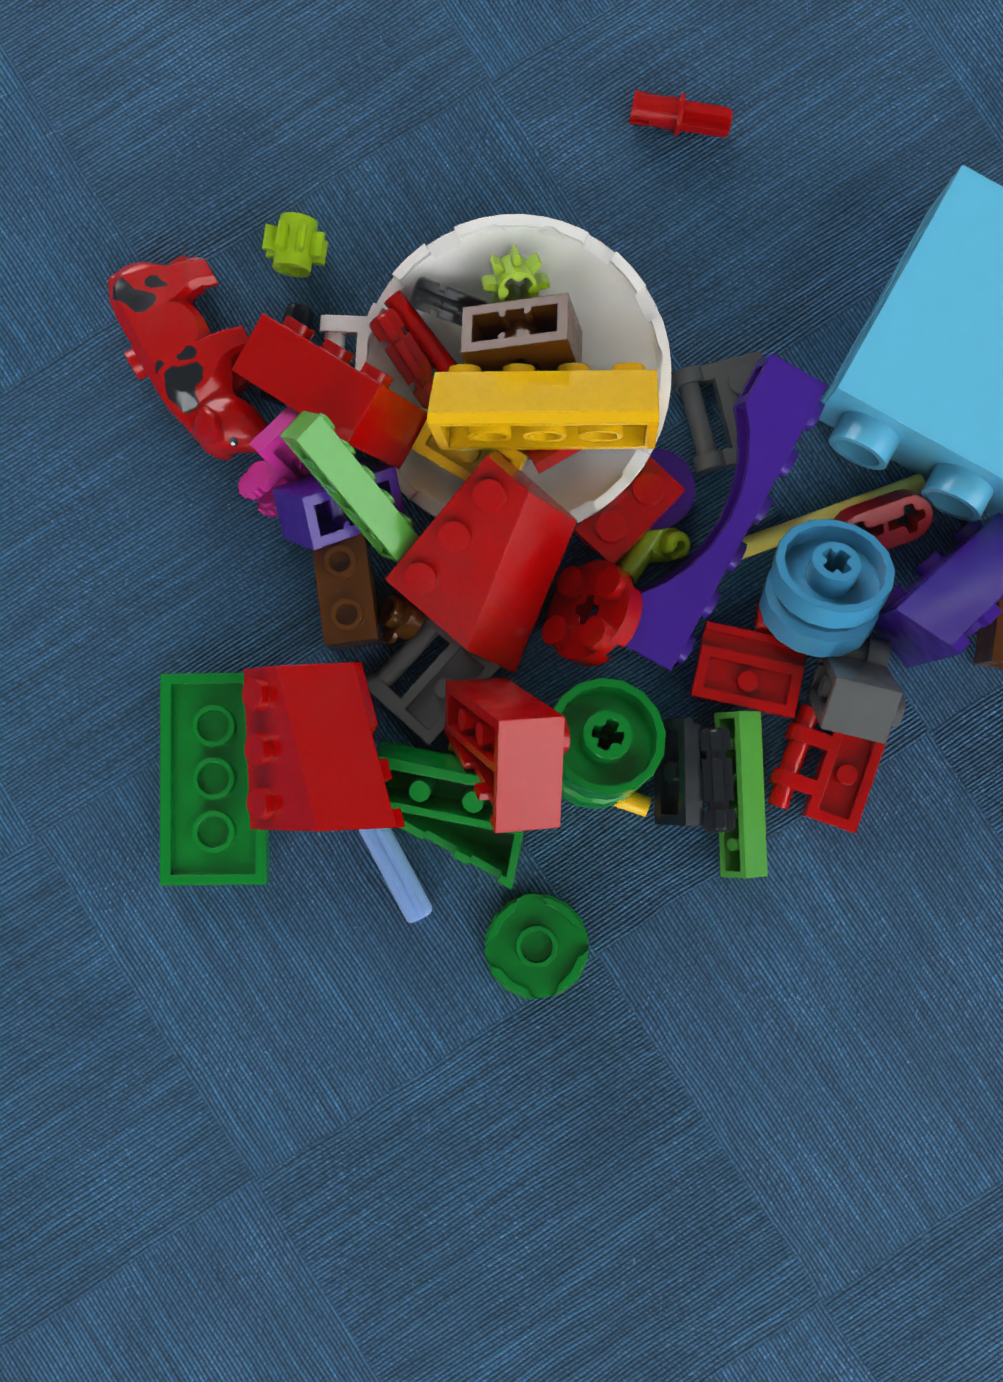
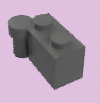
M869 636L860 648L843 656L817 657L818 662L823 663L824 666L816 665L807 694L821 729L886 744L891 727L897 728L900 725L906 706V699L902 696L903 693L887 667L891 651L889 640Z

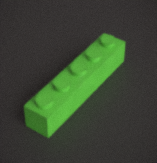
M303 411L284 430L280 437L380 556L399 562L419 538L412 529L414 526L413 522L408 516L395 508L393 505L395 503L394 498L386 490L379 488L374 482L376 478L374 473L367 466L357 461L354 457L356 454L354 448L347 441L340 439L333 431L335 429L333 422L322 413L316 414Z
M761 711L714 713L715 728H727L731 732L732 750L726 751L727 758H732L735 801H729L730 809H735L736 815L735 830L719 832L720 875L724 878L744 879L768 876Z

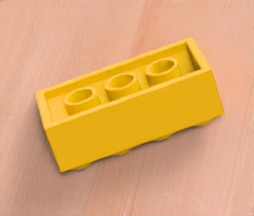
M635 362L615 364L612 366V370H590V366L586 364L566 363L559 365L557 371H536V368L532 365L517 363L504 366L503 371L481 372V367L476 365L457 364L450 366L449 372H435L427 412V424L440 450L655 449L659 427L657 370H645L643 364Z

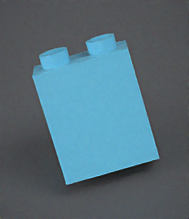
M962 165L924 216L824 395L822 402L825 403V406L818 420L834 428L828 442L842 457L872 470H884L891 459L916 474L920 473L923 478L927 479L921 490L922 497L939 511L965 521H978L984 511L994 515L1003 510V186Z

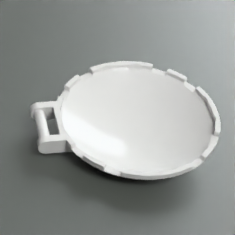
M503 214L483 217L459 224L454 227V231L441 236L427 246L424 243L400 264L392 273L394 277L382 292L377 303L372 304L368 316H320V333L325 334V338L345 349L346 336L357 337L355 369L360 371L365 362L369 363L394 379L389 388L390 390L428 412V408H423L412 393L416 389L413 383L409 386L406 384L384 349L388 345L385 341L379 343L371 331L369 323L377 315L388 309L384 302L395 292L401 290L410 302L413 287L418 278L421 277L440 283V290L445 291L448 286L487 301V304H491L490 299L495 292L483 290L481 277L493 275V267L490 261L492 254L501 258L510 254L512 245H516L519 254L526 259L534 253H537L540 257L542 265L536 273H543L548 276L550 288L539 290L538 297L569 293L582 330V364L589 365L590 370H612V366L615 364L635 362L643 364L645 370H657L659 427L656 443L663 429L671 392V357L664 322L657 306L648 292L646 284L634 268L617 251L614 252L601 241L590 236L589 232L564 221L536 215ZM510 278L506 284L508 286L513 282L520 287L525 281L523 279L520 282H516ZM415 309L458 364H466L460 353L462 326L436 317L437 311L431 309L430 314ZM435 368L430 371L433 377L435 372H437ZM412 449L400 470L396 468L400 491L409 500L434 517L440 513L465 482ZM582 449L540 474L530 459L526 462L522 472L578 520L577 523L599 512L616 499L635 479L654 449Z

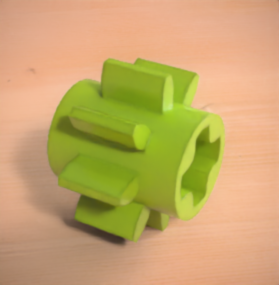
M285 212L280 215L278 226L265 225L262 249L266 251V258L273 259L272 268L276 272L290 277L305 278L310 276L312 264L325 266L328 241H325L326 233L317 231L318 222L314 218L302 213Z
M512 245L510 254L501 258L492 254L490 261L493 267V275L481 277L483 290L495 292L491 296L490 303L538 297L539 290L550 288L548 276L543 273H536L542 265L539 255L534 253L526 259L519 254L516 245ZM510 278L516 282H520L523 279L525 281L520 287L513 282L508 286L506 284Z

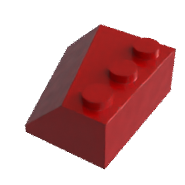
M497 450L488 454L384 580L467 651L515 673L578 520Z
M362 662L281 665L244 669V686L242 689V699L246 715L244 752L248 763L249 793L247 795V810L250 814L251 830L319 832L405 827L401 808L392 809L385 782L393 778L388 759L378 758L372 734L378 722Z

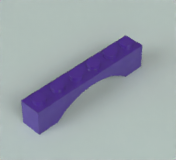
M774 354L758 360L733 406L737 430L736 467L731 490L720 517L703 543L680 566L656 582L639 588L643 600L642 614L638 627L632 639L625 646L626 648L670 671L675 662L682 664L686 660L695 644L696 637L691 635L697 622L701 616L707 618L720 599L721 590L717 589V586L725 571L732 572L745 554L747 544L742 542L751 524L758 525L772 504L773 497L768 495L777 477L784 478L794 465L799 453L794 448L803 429L806 431L811 430L821 416L825 403L820 401V398L828 385Z

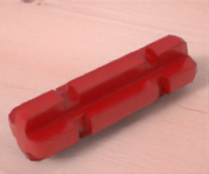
M387 309L373 318L369 323V327L379 343L382 341L386 342L388 347L384 349L406 384L409 386L413 383L416 389L412 393L420 405L427 409L434 379L430 371L434 367L412 333L408 332L405 334L402 328L406 324L396 309Z

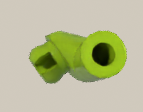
M676 528L649 530L620 560L618 566L629 572L634 578L632 579L633 584H636L649 563L667 562L684 558L690 550V539L686 533Z

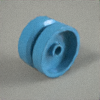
M834 519L809 520L792 527L779 541L771 570L768 572L762 589L759 607L764 624L775 638L796 652L818 658L843 656L860 648L871 634L878 620L879 611L885 605L893 588L895 568L889 552L875 536L854 524Z

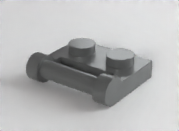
M761 351L702 366H688L671 374L674 390L681 393L697 456L693 458L696 474H706L736 466L737 430L733 406L758 360L763 358ZM708 384L713 386L729 449H716L700 386Z
M425 615L418 633L412 639L406 640L375 675L370 672L366 676L370 693L428 745H431L445 730L446 680L492 678L500 667L467 651ZM439 635L449 645L400 698L390 688Z

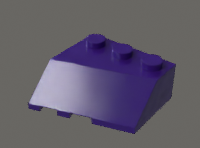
M999 512L984 521L979 519L978 521L966 522L951 536L956 542L952 548L944 555L935 550L913 569V572L918 577L906 588L903 589L899 584L893 586L885 605L879 611L878 620L873 629L882 639L890 641L891 650L907 668L959 655L971 643L967 638L968 636L975 633L981 627L991 624L1002 613L1001 609L995 604L1001 599L1003 600L1002 513Z

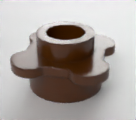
M400 592L397 596L390 595L387 597L379 611V623L384 625L382 640L389 645L393 644L397 637L403 640L412 639L420 630L425 618V614Z

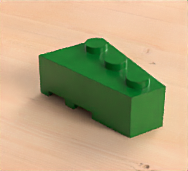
M381 741L376 750L379 759H388L393 779L385 782L392 809L401 808L405 827L400 828L421 840L426 838L453 853V858L466 865L471 863L498 878V883L512 890L525 831L494 832L490 824L493 806L490 800L479 801L474 792L475 783H481L475 770H463L456 755Z

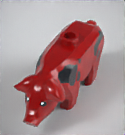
M185 255L174 259L169 265L136 262L122 267L108 279L109 299L115 316L132 345V348L124 351V354L139 381L149 376L166 408L199 442L206 453L226 461L232 459L233 453L258 454L250 442L268 425L253 406L239 398V395L251 382L231 370L249 337L242 325L211 334L204 318L194 307V299L206 292L205 288L218 285L206 260L197 257L186 258Z

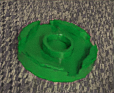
M526 893L509 899L494 913L486 930L485 956L491 974L505 990L525 999L553 997L564 993L580 978L588 961V935L582 918L566 901L548 893Z

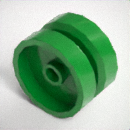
M598 678L582 682L561 696L554 710L565 716L570 732L569 750L563 754L561 798L575 806L602 809L622 803L654 775L664 756L666 731L659 710L644 692L621 680ZM599 741L604 745L605 750L597 746Z

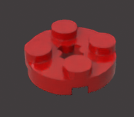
M606 560L591 561L579 568L574 565L565 568L558 576L556 582L557 591L551 600L547 620L542 628V638L545 643L552 646L560 656L580 666L593 667L610 660L605 654L612 651L617 644L623 648L627 645L638 627L642 614L643 600L641 592L633 586L632 579L634 578L631 574L618 565ZM596 605L599 606L597 615L589 617L591 610Z

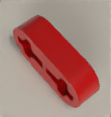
M900 489L847 507L840 511L834 520L850 524L859 522L866 527L864 529L866 532L875 536L885 549L888 550L923 536L932 523L933 510L930 503L922 496L911 490ZM908 505L914 509V512L907 515V523L903 525L894 519L903 516L904 506Z

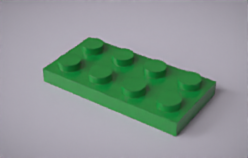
M244 673L160 674V886L266 885L270 883L269 830H251L250 814L247 810V795L249 793L248 763L244 752L246 715L242 699Z

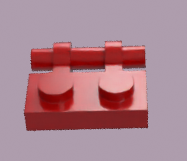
M801 704L795 723L789 722L784 738L789 741L780 767H774L769 780L774 785L768 804L787 810L793 791L808 795L801 813L802 816L850 833H856L886 744L834 731H829V734L817 731L815 727L818 720L813 707ZM808 747L822 751L813 779L800 775Z

